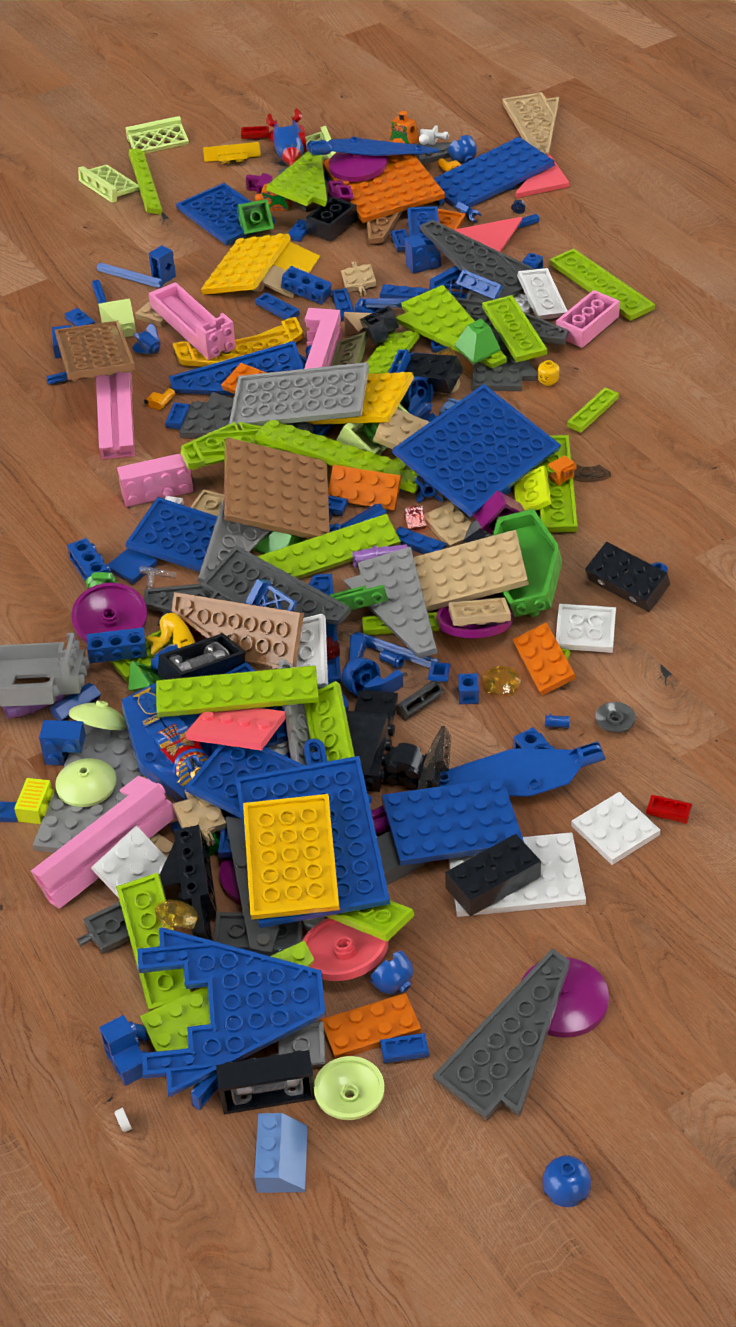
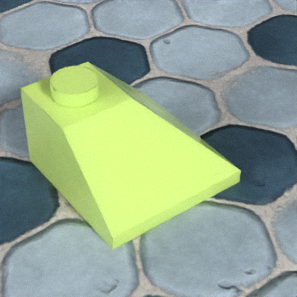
M130 298L99 304L102 323L118 320L124 337L134 336L136 328Z

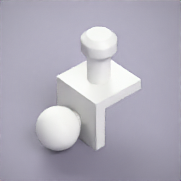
M436 125L432 130L420 129L419 142L422 145H434L438 138L443 140L449 139V133L445 131L444 133H439L438 126Z

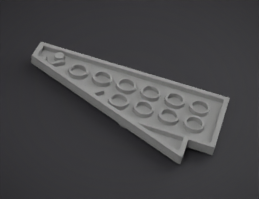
M223 498L197 582L202 583L236 545L250 553L272 530L224 520Z
M411 547L358 562L360 575L345 579L346 587L353 589L366 585L368 589L384 585L388 600L366 607L418 658L438 653Z

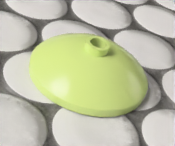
M97 700L96 703H84L69 710V716L72 719L83 721V724L108 730L127 729L124 717L117 710L109 707L105 701Z
M85 758L74 761L64 767L56 778L55 787L59 798L65 803L76 807H89L105 801L114 792L117 777L113 767L107 762L94 758Z
M345 1056L330 1061L318 1072L314 1082V1095L320 1108L328 1115L341 1120L360 1119L372 1113L381 1103L385 1090L384 1079L379 1069L370 1061L355 1056Z

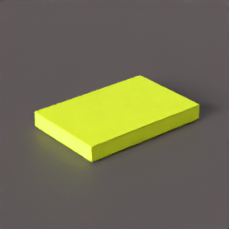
M545 466L530 471L513 485L515 500L521 503L525 511L530 509L536 511L551 504L548 474Z

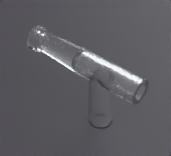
M140 566L139 573L148 574L146 589L154 587L155 576L176 578V571L171 572Z

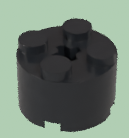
M399 743L396 747L393 745L383 767V770H385V781L390 785H401L409 790H415L423 780L429 762L427 754L425 753L424 756L420 752L421 749L413 744Z

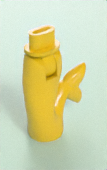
M167 613L161 617L159 621L160 637H146L147 643L151 646L152 655L161 651L169 643L172 635L173 644H178V648L195 643L189 628L176 613Z

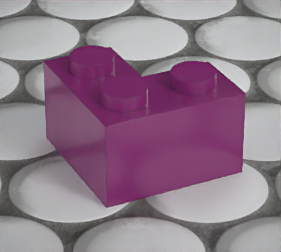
M497 490L474 517L481 525V529L493 535L498 517L525 510L521 503Z

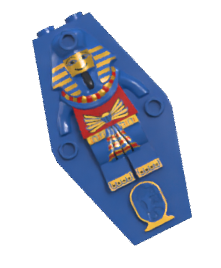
M156 683L122 699V711L140 772L152 782L160 783L165 789V794L175 802L187 800L184 793L185 786L219 746L213 743L187 740L186 732L197 720L198 714L157 717Z

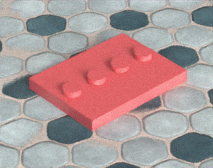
M252 708L204 712L188 729L186 738L192 741L262 750L286 719L285 711Z

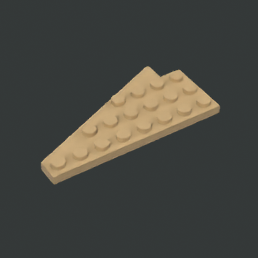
M540 92L502 99V104L522 139L544 154L549 155L559 97L546 99L543 93Z

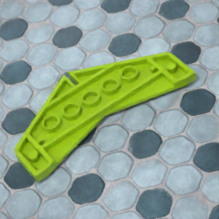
M238 421V427L233 422L182 445L181 456L187 468L193 470L225 461L226 438L237 439L282 451L286 450L255 440V434L263 426Z

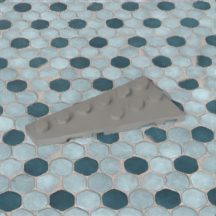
M284 658L278 662L279 669L293 668ZM304 704L284 705L290 757L292 760L306 766L303 748L306 741L310 739Z

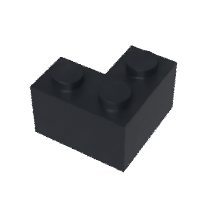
M389 306L360 319L364 332L368 334V339L374 344L384 343L389 338L388 334L399 328L395 313Z

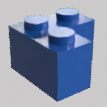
M420 235L405 238L406 265L413 274L441 267V253L434 244L426 246L425 241Z
M43 721L39 741L45 765H65L68 752L82 753L86 737L83 721Z
M122 1015L100 1026L99 1030L105 1053L124 1085L127 1086L142 1078V1053L147 1052L145 1050L141 1051L139 1048L141 1045L135 1035L138 1032L132 1021L128 1022L126 1017Z

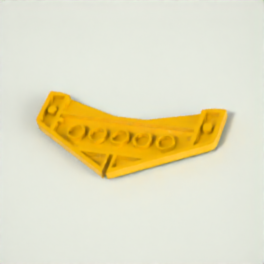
M296 317L288 318L281 321L282 325L263 333L236 339V349L226 353L221 351L219 356L210 360L204 357L192 344L190 345L188 341L173 343V349L181 365L204 367L295 341L297 343L303 338V331Z

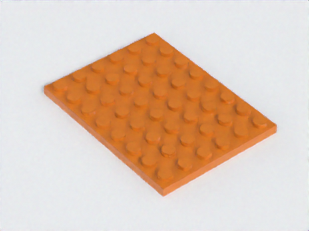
M396 138L392 141H389L396 143H405L401 138ZM414 154L386 155L387 167L384 172L375 178L360 182H348L335 178L330 172V158L322 161L323 169L332 181H343L344 185L351 187L354 198L350 203L357 205V216L362 223L408 210V207H418L445 198V192Z

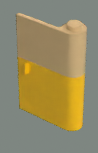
M289 241L260 284L253 291L261 292L266 286L293 298L294 293L281 288L282 275L290 266L310 273L320 259V255Z

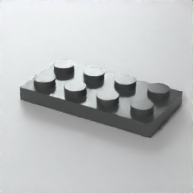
M216 912L215 942L250 951L243 912ZM303 920L281 924L273 953H278L302 942Z

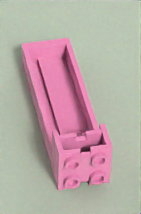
M176 282L149 293L150 306L208 360L219 356L221 351L226 353L236 349L233 321L224 313H221L220 317L215 318Z
M308 308L305 317L306 327L310 328V331H307V346L312 345L304 369L330 366L337 343L342 337L341 326H339L341 322L340 310Z
M117 372L110 376L105 374L98 375L96 377L101 460L135 456L131 372Z
M141 776L134 778L120 789V792L127 796L125 799L31 870L50 904L60 909L95 882L99 877L91 867L136 825L148 838H151L176 818L173 804L168 799L165 800V789L160 783H154L150 779H145Z

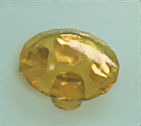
M496 666L484 673L482 682L486 692L504 694L509 697L514 695V691L521 684V677L511 667Z
M164 900L155 907V914L162 921L161 925L164 928H195L198 913L189 904L179 900Z

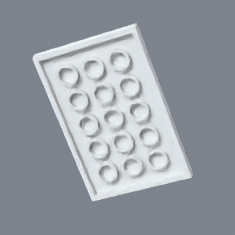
M572 832L523 837L524 843L541 860V877L474 915L585 905L586 896ZM475 855L448 859L450 869ZM454 898L457 917L469 916Z

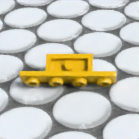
M259 142L203 147L205 162L222 161V164L230 163V160L244 162V159L248 157L261 156Z

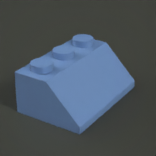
M258 1113L254 1176L257 1193L305 1192L307 1125L283 1113Z

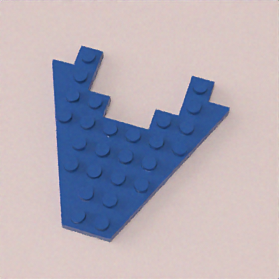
M163 927L159 928V947L137 949L139 973L184 969L186 989L208 987L210 1024L187 1027L188 1048L142 1053L144 1079L167 1076L168 1097H172L216 1074V1065L225 1062L241 1061L326 1016L321 970Z

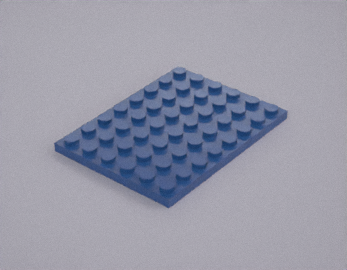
M483 384L394 447L392 453L469 517H472L497 490L501 493L505 492L557 452L561 445Z
M359 756L235 778L244 836L243 803L328 794L340 910L258 919L260 928L390 904Z

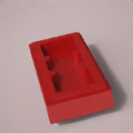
M269 126L241 127V139L269 138Z
M651 794L646 814L687 824L692 804Z

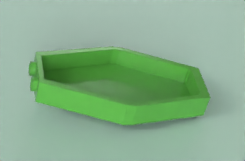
M530 509L498 517L493 534L494 536L513 530L517 532L529 585L499 593L502 598H505L514 617L529 614L530 617H536L539 615V611L552 607L562 566V557L558 543L535 510Z

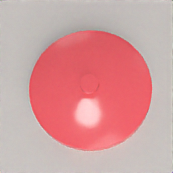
M326 918L312 927L303 939L314 958L311 968L321 970L322 979L328 981L350 980L366 974L382 961L389 945V941H384L330 918Z

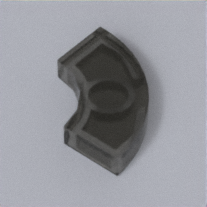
M576 464L577 468L574 470L573 480L580 482L603 481L611 477V472L601 465L584 467Z

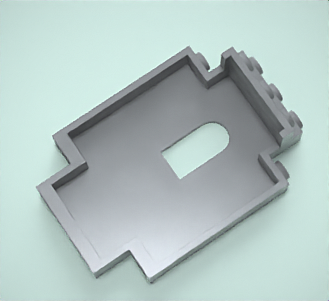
M67 633V649H65L64 642L0 645V707L54 704L56 697L61 694H80L82 686H85V677H87V668H89L90 663L89 657L85 655V649L79 650V640H76L75 633ZM50 678L45 683L14 684L15 679Z

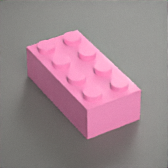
M593 290L557 319L556 325L568 329L567 342L583 348L619 317L620 301Z
M181 453L117 467L121 493L126 507L155 501L157 497L164 499L166 496L173 497L194 492L191 469L187 468Z

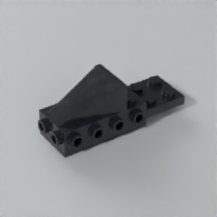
M359 689L355 710L347 711V721L354 756H359L367 791L380 792L381 783L385 781V770H383L388 751L392 747L391 736L394 737L395 735L393 720L398 702V693Z
M199 825L184 827L174 831L175 842L159 874L169 911L184 908L186 916H190L193 924H195L191 925L193 936L213 941L210 919L216 918L217 904L209 848Z

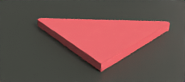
M554 161L555 166L527 179L516 191V198L570 187V182Z
M522 217L455 229V231L502 252L522 222Z

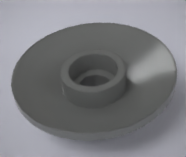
M609 702L597 709L595 719L602 729L608 732L620 733L629 730L634 725L636 716L630 706L621 702Z

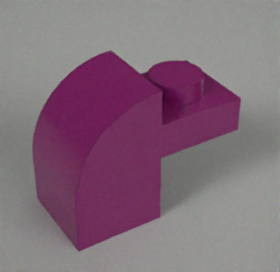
M262 173L261 176L247 175L246 188L249 191H257V194H260L263 185L270 183L273 178L266 173Z
M343 181L328 182L330 198L333 196L347 202L353 200V193L349 185H344Z

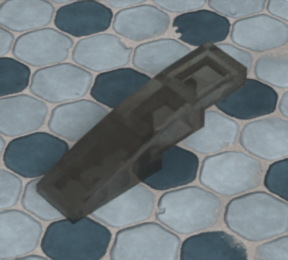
M441 726L431 744L423 764L418 790L440 787L441 772L449 771L452 736L446 726Z

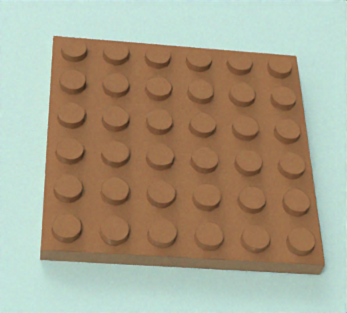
M226 438L224 520L307 539L330 533L327 463L304 455Z

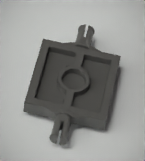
M118 902L84 918V925L88 933L77 938L80 947L92 941L98 946L102 954L129 942L130 937L121 903Z

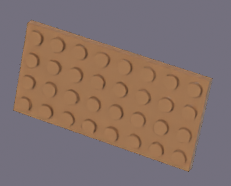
M118 320L55 330L68 380L77 381L84 377L96 378L98 375L105 374L110 376L117 372L129 373L131 370H135L132 355Z

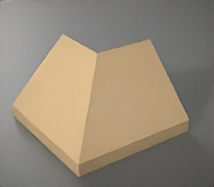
M344 312L345 334L357 335L363 333L364 330L360 319L372 313Z

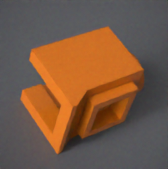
M563 456L549 463L548 466L555 472L548 474V477L560 486L562 482L574 477V470L577 468L575 462L567 456Z

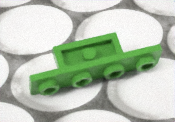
M364 585L330 594L332 598L349 606L351 610L388 600L384 585L368 589Z

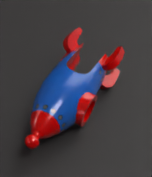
M297 108L294 110L295 116H291L293 125L278 127L277 119L274 121L269 113L266 118V123L274 127L269 133V139L274 143V148L279 158L289 164V166L302 157L304 152L308 151L305 129L303 125H298L297 123L302 118V113Z

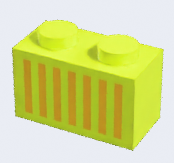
M26 778L14 808L18 822L42 823L49 808V802L52 800L55 792L52 789L50 780Z

